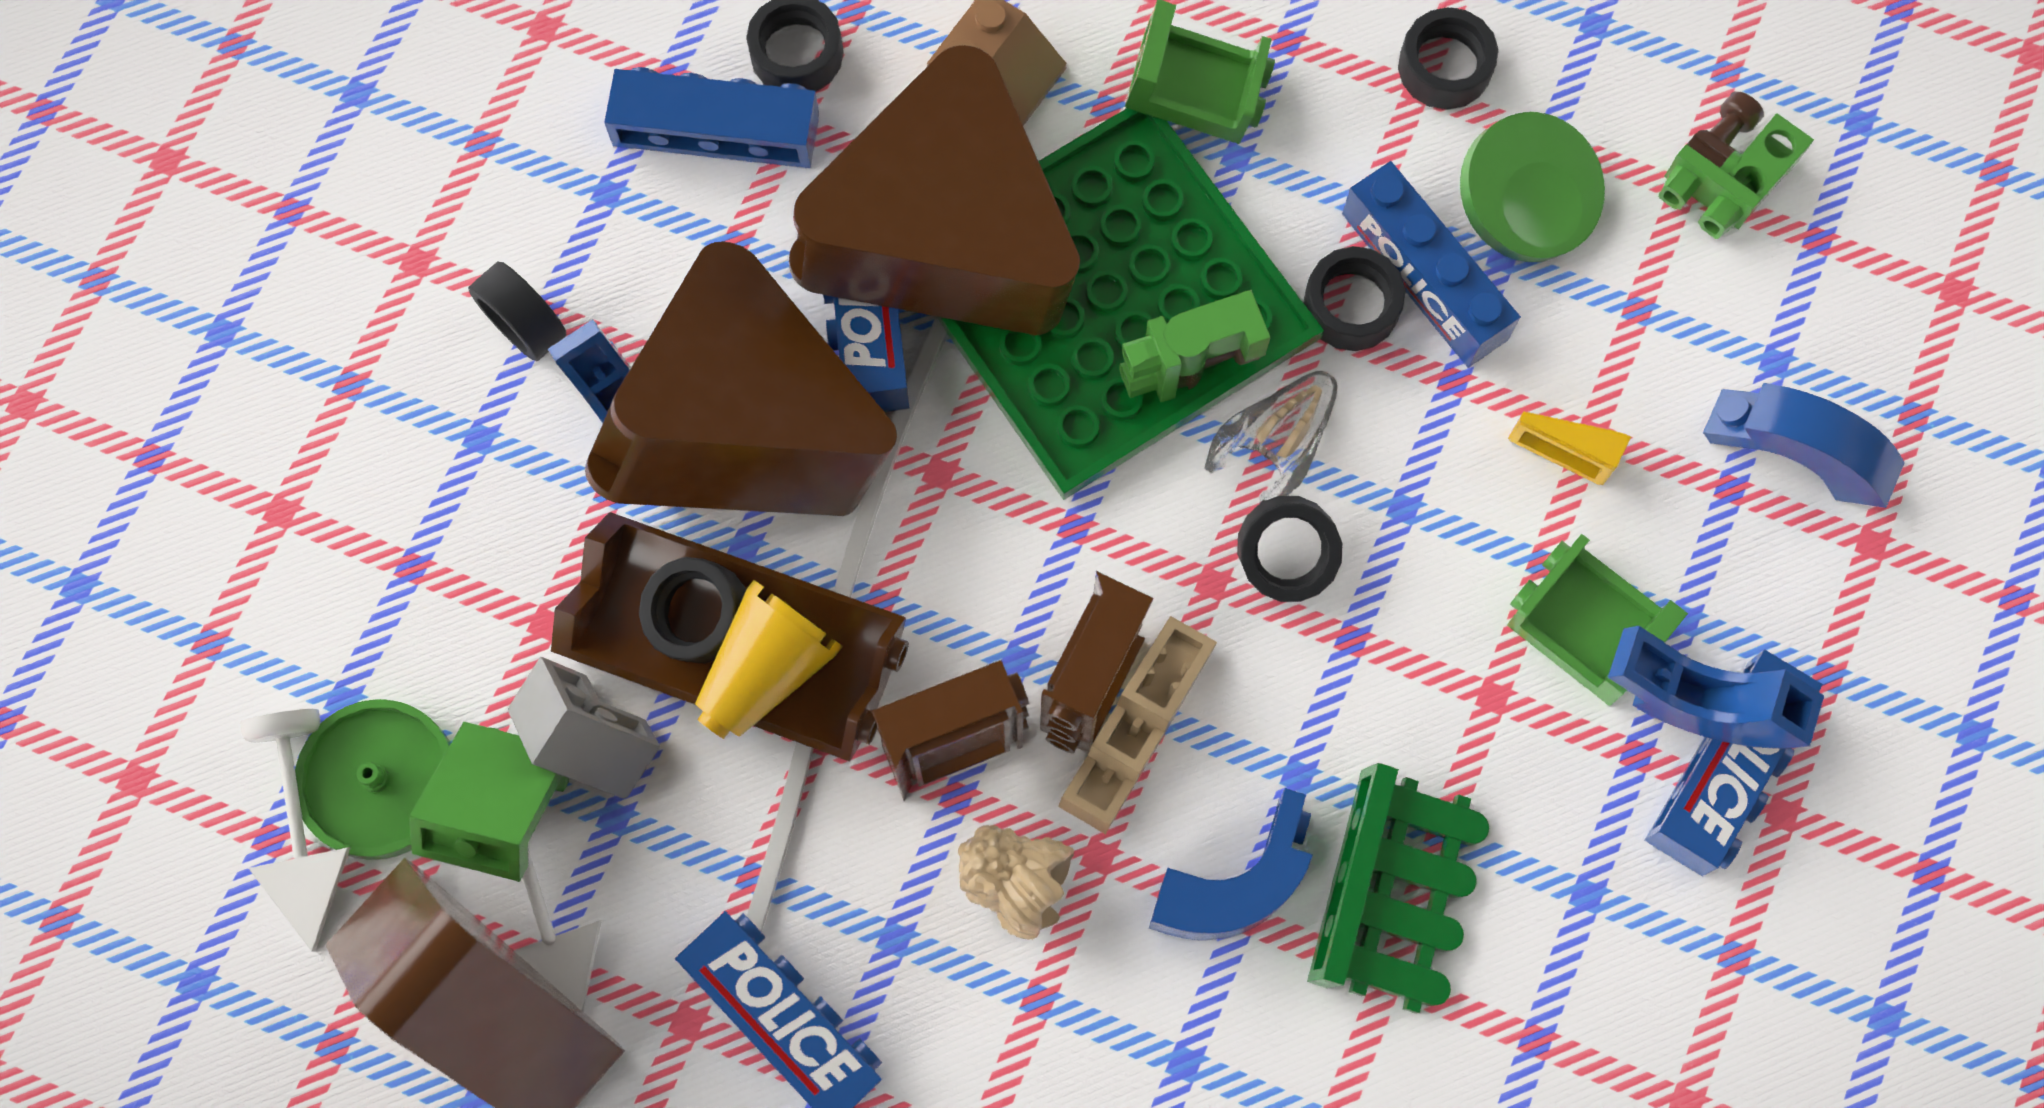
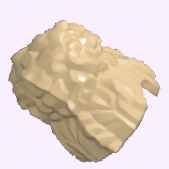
M996 825L980 826L974 832L973 837L960 844L958 847V854L960 856V889L966 892V897L971 903L981 905L983 908H989L991 911L996 912L1002 928L1006 929L1010 935L1027 940L1035 939L1042 929L1058 923L1060 915L1051 906L1061 900L1065 893L1061 885L1064 884L1068 875L1071 859L1074 856V848L1064 845L1061 841L1052 840L1049 837L1030 840L1027 836L1019 837L1011 828L1001 829Z

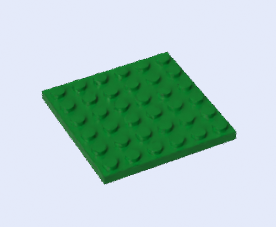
M1129 108L1124 109L1039 160V164L1080 256V266L1058 325L1048 333L1031 335L937 317L950 339L1063 501L1320 340L1324 332L1323 328L1168 121ZM1252 290L1270 335L1265 356H1261L1259 360L1244 365H1239L1232 357L1204 369L1203 376L1195 387L1190 390L1187 386L1177 388L1175 398L1160 403L1156 390L1132 398L1129 397L1119 370L1120 363L1125 362L1122 345L1145 337L1148 320L1163 316L1167 324L1172 317L1179 313Z

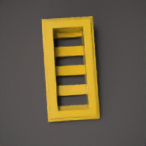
M1523 411L1508 439L1597 485H1604L1617 468L1632 436L1614 430Z

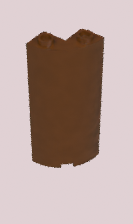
M609 512L585 537L580 582L558 604L554 611L551 652L695 705L714 661L706 664L671 659L654 649L643 633L639 608L641 594L650 577L664 564L683 557L706 559L734 572L746 590L753 580L764 587L758 594V597L764 602L771 593L777 596L826 633L820 642L824 647L827 646L831 639H834L843 646L833 659L753 726L849 762L855 755L861 742L868 745L871 744L878 730L872 710L879 706L891 671L898 672L907 655L909 641L901 639L906 617ZM692 579L677 589L670 602L668 615L671 630L676 637L685 642L696 643L705 640L714 632L720 620L722 609L720 593L715 585L704 579Z

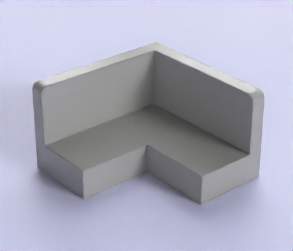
M542 656L538 659L508 708L509 715L533 765L620 798H627L661 747L646 719L601 702L587 675Z

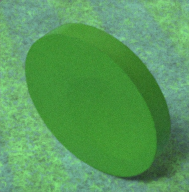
M1522 112L1499 120L1485 129L1473 141L1465 155L1461 168L1460 195L1470 224L1488 246L1514 260L1543 262L1574 250L1591 235L1603 210L1605 183L1603 171L1595 151L1576 128L1550 114Z
M387 699L365 700L336 711L321 722L315 732L311 733L297 759L295 774L302 820L315 837L332 849L350 848L348 854L350 857L380 860L396 857L411 851L409 816L451 744L444 731L425 713L399 701Z

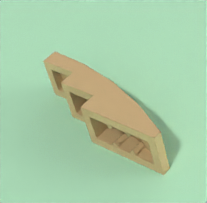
M1169 617L1122 692L1115 709L1091 745L1086 759L1061 797L1058 805L1059 808L1100 832L1107 833L1213 652L1217 641L1176 618Z

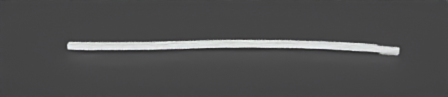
M937 317L931 326L907 381L910 409L895 410L891 421L894 423L897 431L896 443L862 499L846 547L834 592L848 597L852 596L866 546L903 440L929 376L948 336ZM797 742L795 743L766 855L747 913V917L761 932L783 866L814 748Z

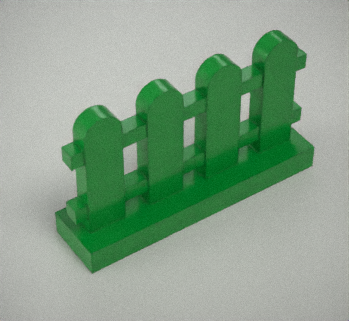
M1378 762L1360 772L1307 982L1329 989L1345 986V982L1348 980L1351 981L1349 993L1366 996L1368 987L1404 998L1402 1010L1418 1014L1422 1005H1441L1450 996L1451 985L1448 978L1438 971L1431 970L1435 950L1439 952L1452 951L1457 949L1463 942L1464 931L1461 924L1456 919L1445 916L1444 911L1448 897L1462 898L1470 895L1475 890L1477 878L1474 871L1468 865L1456 861L1461 844L1471 846L1481 843L1487 838L1489 823L1483 814L1469 809L1471 798L1456 795L1454 796L1453 803L1417 792L1419 781L1408 777L1401 780L1400 786L1396 785L1399 769ZM1387 819L1391 821L1388 836L1384 838L1382 835ZM1411 827L1444 838L1440 856L1405 845L1404 840L1407 828ZM1373 872L1378 874L1374 892L1369 891ZM1396 879L1431 891L1427 909L1390 898L1394 880ZM1359 926L1365 928L1361 944L1358 946L1355 945ZM1381 933L1418 944L1414 963L1377 952Z

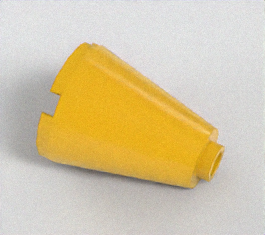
M753 580L744 594L695 702V705L703 711L697 720L722 739H725L729 732L738 737L742 736L833 659L843 647L834 639H831L826 647L820 644L826 633L772 593L765 602L760 599L758 594L764 587L755 580Z

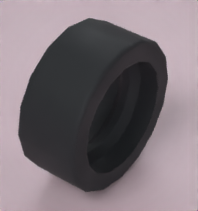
M770 0L759 7L749 21L746 42L753 72L763 85L780 87L783 84H797L807 90L817 92L830 84L841 69L844 49L838 19L829 7L821 1ZM795 24L806 25L822 33L825 42L824 49L817 58L808 64L794 67L780 65L772 61L767 55L766 43L773 33L783 27Z
M1451 7L1430 10L1417 18L1405 35L1398 62V71L1403 86L1413 98L1429 107L1450 110L1467 106L1482 95L1490 83L1496 68L1499 48L1494 32L1483 19L1467 10ZM1443 37L1457 40L1466 45L1475 55L1477 60L1476 69L1471 76L1463 79L1449 80L1439 78L1427 71L1420 62L1418 56L1421 46L1426 41Z
M1351 246L1334 250L1319 260L1309 276L1303 303L1324 330L1320 340L1336 349L1359 351L1373 348L1389 337L1404 308L1406 289L1400 271L1389 258L1373 249ZM1352 274L1363 276L1374 282L1384 296V306L1379 317L1369 323L1353 324L1346 323L1333 316L1325 306L1323 299L1324 290L1329 281L1336 276Z
M497 261L468 287L469 294L486 317L517 349L531 360L539 361L549 352L548 348L566 337V329L551 307L523 277L504 262Z
M1276 496L1261 502L1245 517L1238 533L1237 555L1248 581L1262 595L1279 602H1302L1319 595L1334 581L1342 564L1343 543L1335 523L1317 503L1301 496ZM1283 518H1298L1308 522L1317 531L1321 541V554L1316 565L1307 574L1295 579H1281L1270 574L1262 566L1258 557V542L1263 531L1273 522Z
M683 557L668 562L650 577L641 594L639 617L643 633L654 649L671 659L702 664L715 661L744 597L746 588L734 572L718 563L691 557ZM692 579H704L715 585L720 593L722 601L721 617L714 632L705 640L696 643L685 642L676 637L671 630L668 618L670 602L677 589L685 582Z

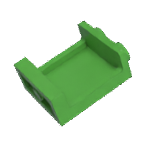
M1157 0L1144 31L1125 107L1240 144L1249 126L1257 128L1264 112L1266 98L1260 97L1259 93L1260 88L1266 89L1275 65V59L1268 57L1272 38L1262 35L1255 50H1248L1172 25L1177 5L1164 0Z
M1581 533L1571 547L1562 540L1544 561L1542 566L1550 572L1539 586L1529 579L1509 605L1515 608L1517 612L1508 622L1507 626L1608 706H1611L1627 691L1608 678L1623 629L1641 626L1663 642H1666L1688 613L1672 600L1663 608L1659 607L1588 552L1585 546L1590 539Z
M463 722L409 816L412 854L520 882L529 866L528 843L555 790L564 792L569 783V778L533 765L519 735L492 727Z

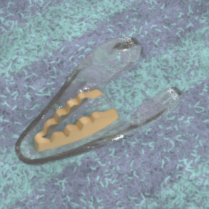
M1315 371L1306 374L1271 396L1235 414L1219 428L1213 438L1204 469L1210 474L1222 470L1226 466V459L1236 448L1257 451L1273 462L1281 475L1278 481L1273 483L1270 490L1261 492L1259 503L1276 496H1289L1300 486L1307 475L1328 424L1337 397L1338 386L1335 378L1325 371Z

